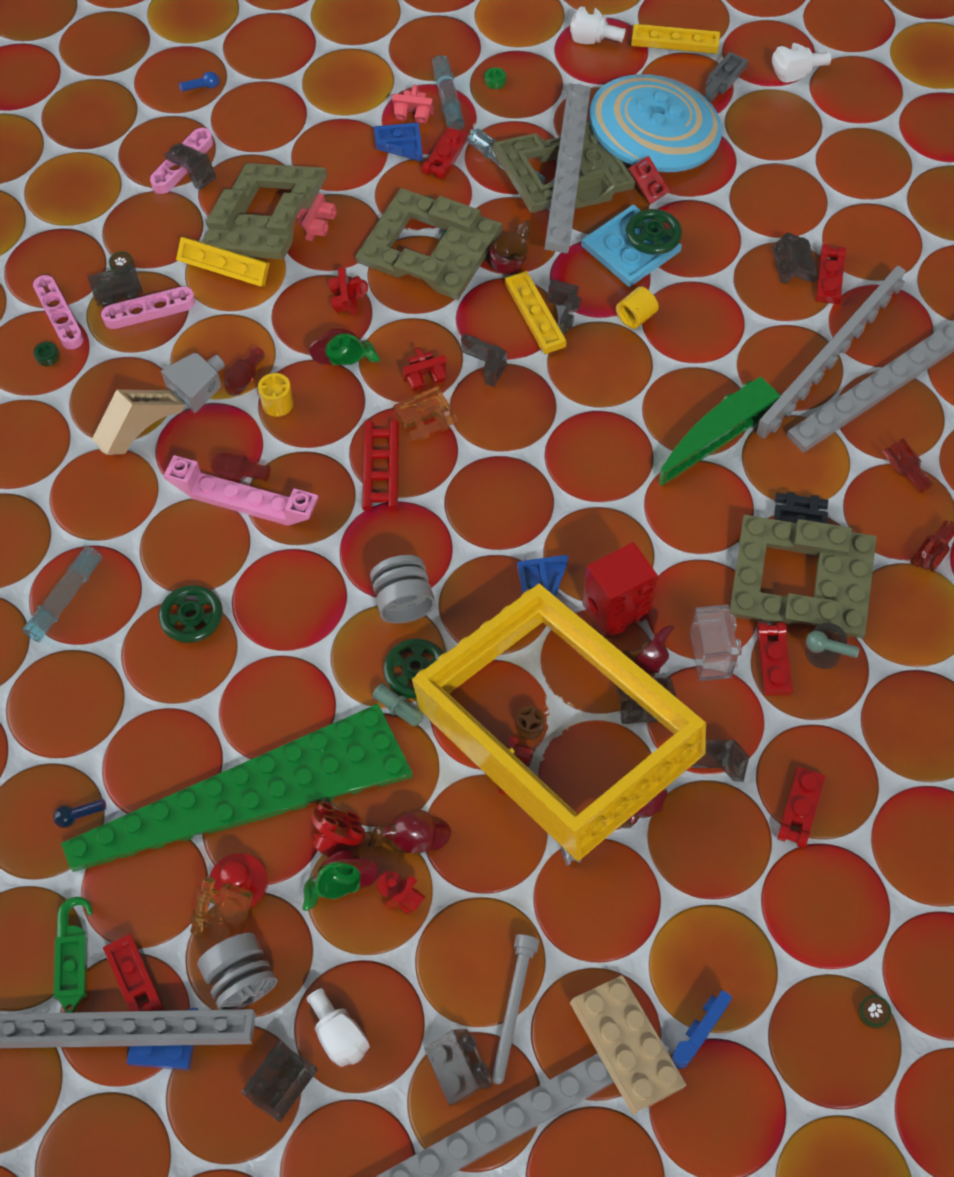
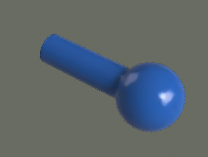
M209 71L202 78L179 83V88L181 92L201 87L214 88L219 84V77L216 73Z

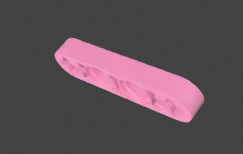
M198 128L194 130L151 175L150 182L154 192L158 194L168 193L212 147L213 138L209 129ZM187 151L194 152V154L190 156L183 155ZM174 165L181 166L178 170H170V167Z
M48 275L39 276L35 279L33 287L52 326L65 348L77 349L83 344L84 340L78 324L54 279ZM44 286H47L50 290L47 294L43 288ZM51 301H60L55 307L48 306ZM61 317L69 318L68 321L63 324L56 323L57 320ZM71 331L74 338L70 339L66 332Z
M178 287L108 305L102 310L101 316L107 328L118 329L188 311L194 307L195 298L190 288ZM158 302L166 303V305L162 308L154 307V305ZM139 307L143 309L139 314L131 313L134 308Z

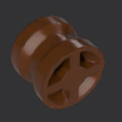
M527 706L518 712L516 729L522 738L533 740L541 736L545 717L539 708Z

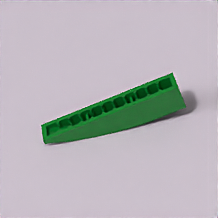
M761 376L754 381L746 382L734 394L729 393L726 395L722 402L704 415L674 448L661 468L658 483L663 486L757 424L781 395Z

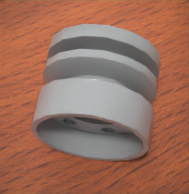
M413 555L395 556L373 567L370 578L374 594L377 595L376 600L380 617L385 622H411L424 617L432 611L435 606V600L431 585L428 583V574L424 561L420 557Z
M248 932L230 937L206 951L198 960L197 965L205 982L208 985H214L211 995L214 999H217L216 1005L219 1010L242 1009L264 997L278 982L274 972L270 971L271 966L269 962L261 960L264 952L254 933Z

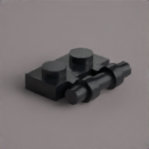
M787 491L786 494L776 492L775 503H782L785 506L775 505L773 519L797 523L798 519L827 524L828 512L819 511L818 509L827 510L829 500L820 499L817 495L806 497L795 495V492ZM794 505L808 507V509L794 507Z

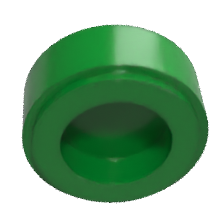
M500 68L488 69L484 75L485 85L491 89L504 87L506 84L505 71Z

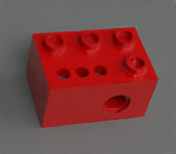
M635 542L586 566L583 606L604 637L611 634H620L628 625L634 622L640 623L651 614L658 574Z

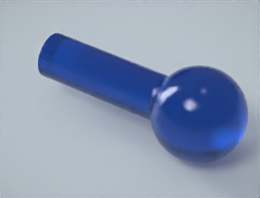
M100 799L75 808L68 805L59 806L53 813V821L60 828H68L78 818L106 810V802L104 799Z

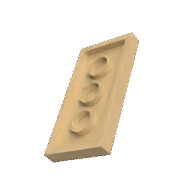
M623 975L574 997L570 1001V1005L632 1115L671 1096L686 1086L685 1081Z

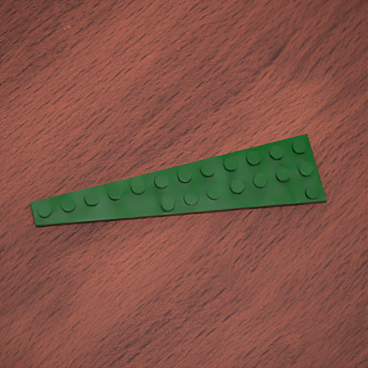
M375 704L61 843L70 869L72 872L108 863L117 858L133 856L137 852L146 849L165 847V844L182 840V842L193 839V836L208 832L212 834L284 814L290 810L302 809L307 807L308 804L323 800L324 802L331 801L335 797L344 794H356L362 792V789L377 785L381 787L413 778V773L379 704Z

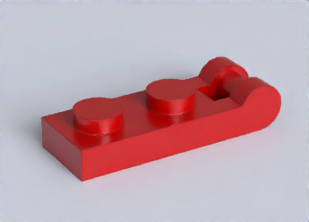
M447 127L429 159L425 160L422 166V173L426 175L433 174L436 175V178L445 180L468 141V133Z
M822 244L815 302L840 304L846 247L831 248L830 245ZM828 257L836 258V260H828Z
M766 622L757 623L763 696L791 695L793 692L785 622H776V625H767ZM767 636H776V641H768Z
M798 766L777 840L783 842L789 840L797 843L796 846L806 848L826 775ZM790 825L801 827L800 832L790 829Z
M131 933L102 947L129 1011H164V1005ZM147 994L149 1001L139 1006L136 999Z

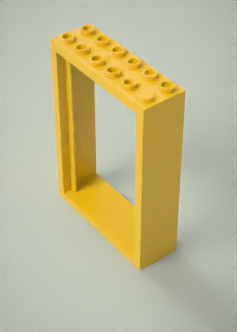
M537 584L531 590L525 591L514 603L505 606L498 615L490 621L484 622L478 630L470 636L464 637L457 646L449 652L440 655L437 661L426 669L420 670L412 679L419 710L576 861H580L706 754V722L541 584ZM542 622L674 734L580 814H577L513 754L515 752L513 748L507 749L450 695L453 690Z

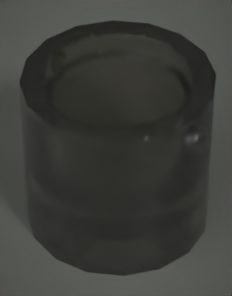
M830 622L822 623L813 630L825 633L830 640L847 644L846 633L836 624ZM807 647L805 650L809 662L821 669H830L836 666L842 654L828 650L820 653L812 652Z

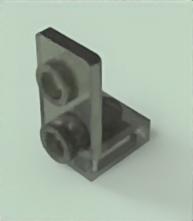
M179 143L174 145L164 155L166 160L186 168L195 188L202 190L217 178L208 155Z
M551 279L548 287V302L559 306H566L559 327L563 336H565L567 329L571 330L575 317L573 313L574 311H579L582 297L578 296L579 286Z
M463 334L461 337V351L485 361L483 367L485 384L495 387L507 367V351L499 346L483 342L476 337Z
M706 740V754L691 767L722 768L732 781L744 782L750 756L735 740Z

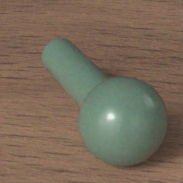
M813 631L806 638V646L812 652L820 653L828 650L854 658L858 657L859 647L830 640L821 631Z

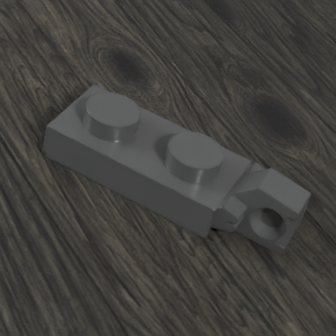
M729 52L708 76L704 97L712 102L718 93L724 94L748 67L749 60Z

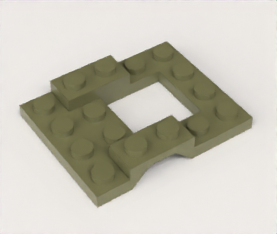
M586 122L575 209L611 201L614 193L631 190L635 186V180L623 162L599 143L593 134L589 122ZM534 133L493 142V152L530 213L550 209L554 183L543 185L527 159L538 157L541 163L556 160L558 158L560 137L544 140Z
M246 163L232 189H224L206 220L209 230L202 242L249 257L284 260L293 243L294 221L300 209L311 208L328 175L326 169L321 167ZM260 187L293 189L291 193H283L272 216L245 214Z
M400 188L356 254L355 259L359 264L397 278L408 274L422 279L437 293L459 300L490 251L491 246L502 232L503 226L500 222L481 216L479 209L442 196L434 200ZM411 218L447 230L430 257L407 248L403 252L391 248Z
M744 515L728 616L771 624L785 622L786 625L801 623L819 626L837 635L863 639L866 633L877 536L851 532V527L798 519L797 523ZM766 547L818 555L813 597L790 593L785 597L760 592Z

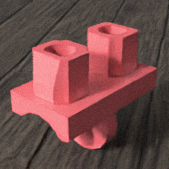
M413 85L412 91L404 90V95L393 94L392 102L395 119L405 121L407 120L408 112H415V121L426 124L430 114L434 115L433 99L426 98V93L419 92V85Z
M319 193L310 209H300L296 218L298 219V224L307 232L305 239L312 241L315 235L325 236L329 226L328 222L323 219L334 220L337 210L335 204L326 202L324 194Z

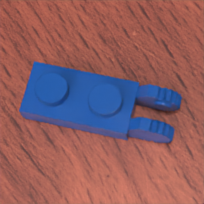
M724 990L721 991L718 997L713 994L702 1009L707 1014L701 1022L696 1019L685 1034L690 1039L679 1042L676 1050H674L671 1059L678 1070H682L689 1065L688 1063L692 1061L730 1004L732 996Z

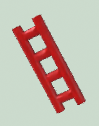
M368 420L364 422L362 510L371 511L373 503L388 502V509L396 511L398 510L399 421L391 420L389 428L374 429V422ZM374 438H389V449L374 450ZM389 459L388 471H373V460ZM373 481H388V492L373 493Z

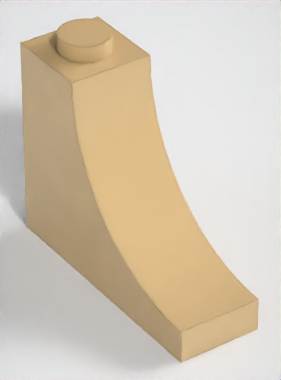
M117 389L92 440L107 455L125 454L133 441L147 427L161 418L181 413L185 404L170 390Z

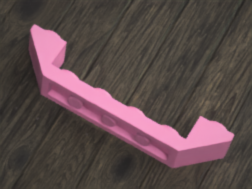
M175 455L164 474L165 480L194 500L287 526L310 519L319 498L316 494L295 488L291 496L286 497L203 474L197 461Z

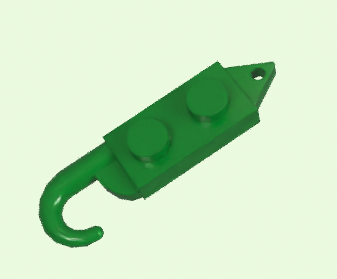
M77 896L64 901L57 913L53 997L59 1000L66 1013H74L82 998L87 997L88 937L82 928L69 926V912L77 905L83 906L88 915H92L93 910L88 900Z

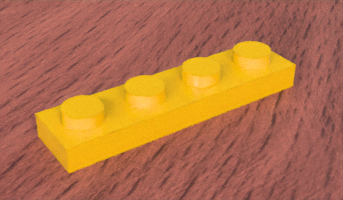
M634 24L631 46L718 54L720 32Z
M187 237L180 238L176 258L177 261L258 286H265L270 264L269 262Z
M525 271L505 278V285L543 354L545 355L566 347L565 337L528 272Z

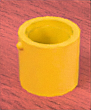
M637 287L616 305V312L623 324L628 328L637 329L658 311L659 306L651 291L644 287Z
M271 373L262 377L258 383V391L265 413L274 417L284 416L289 413L294 404L289 379L280 373Z

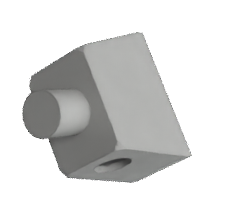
M193 353L161 370L165 385L196 413L220 389L221 382L218 372L225 367V364L218 355H215L206 362L199 354Z

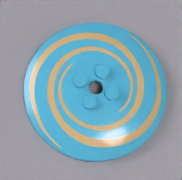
M649 74L623 76L602 86L594 95L590 105L589 123L594 136L607 151L630 165H634L645 157L650 156L658 172L689 170L709 160L716 152L721 140V120L713 105L692 87L671 78Z

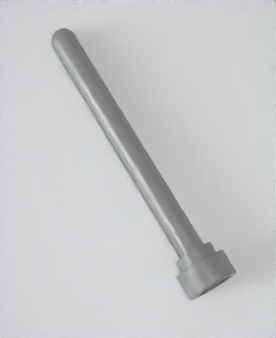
M516 935L513 947L516 949L515 955L518 957L492 1074V1081L495 1084H501L504 1081L529 959H532L538 950L539 940L528 935Z

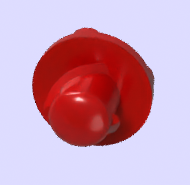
M320 802L310 816L312 823L319 830V833L313 834L315 838L314 847L325 856L329 857L336 852L344 851L346 844L360 845L366 836L364 828L359 824L361 818L351 811L344 813L335 809L327 802Z
M244 853L231 854L221 859L213 867L208 881L209 892L215 903L221 908L237 914L256 906L264 897L269 885L267 873L262 863L257 858Z

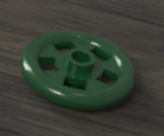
M647 209L636 213L629 219L625 230L627 240L631 246L649 255H660L673 250L682 238V227L679 221L672 214L659 209ZM646 219H654V220L648 221L647 223H645V221H644V220H646ZM663 223H668L671 228L666 230ZM635 228L642 229V234H635ZM665 236L670 238V240L666 243L661 241L664 239ZM644 241L654 242V244L649 245L644 243Z
M187 585L172 591L163 600L159 609V623L164 633L171 639L182 643H195L208 638L217 630L223 616V607L219 597L212 590L200 585ZM194 595L198 596L197 602L186 601V597ZM210 604L212 612L205 614L202 606ZM173 605L180 606L177 615L170 614ZM190 613H195L194 616H192V617H187L188 614H190ZM204 621L206 626L196 631L194 626ZM177 622L186 626L183 631L174 628Z
M414 638L398 643L389 651L384 661L383 675L386 683L396 694L403 695L409 699H417L414 688L407 687L408 681H412L420 670L426 669L437 661L444 652L436 644L425 639ZM411 650L414 655L404 660L401 654ZM425 651L434 657L430 662L421 656ZM414 664L421 666L418 670L411 669V666ZM402 666L403 676L396 677L394 668Z

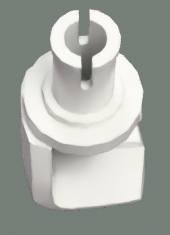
M585 7L578 8L570 24L573 41L581 44L600 43L604 38L622 43L626 29L608 25V22H606L607 17L602 16L597 8L594 9L593 15L588 14Z
M793 43L791 49L784 46L777 47L772 56V65L777 77L786 83L806 77L807 74L811 73L813 67L828 66L831 63L829 51L812 53L808 47Z
M321 988L312 992L307 997V1001L319 1018V1022L315 1026V1032L331 1061L340 1067L359 1062L370 1048L367 1037L361 1028L349 1017L346 1009H334L324 989Z

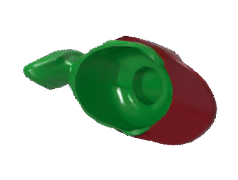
M329 329L323 334L322 338L314 341L309 346L310 356L315 362L320 364L352 365L363 357H366L369 362L380 361V357L377 355L371 342L359 340L354 333L346 329Z
M342 850L332 854L319 867L318 873L306 881L303 890L304 902L302 909L307 911L314 908L319 897L338 899L349 893H355L358 889L372 885L378 878V864L373 860L361 859L359 855L351 850Z

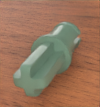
M380 684L373 692L372 698L386 706L390 710V714L398 715L411 726H418L423 720V713L406 702L405 696L397 695L385 684Z

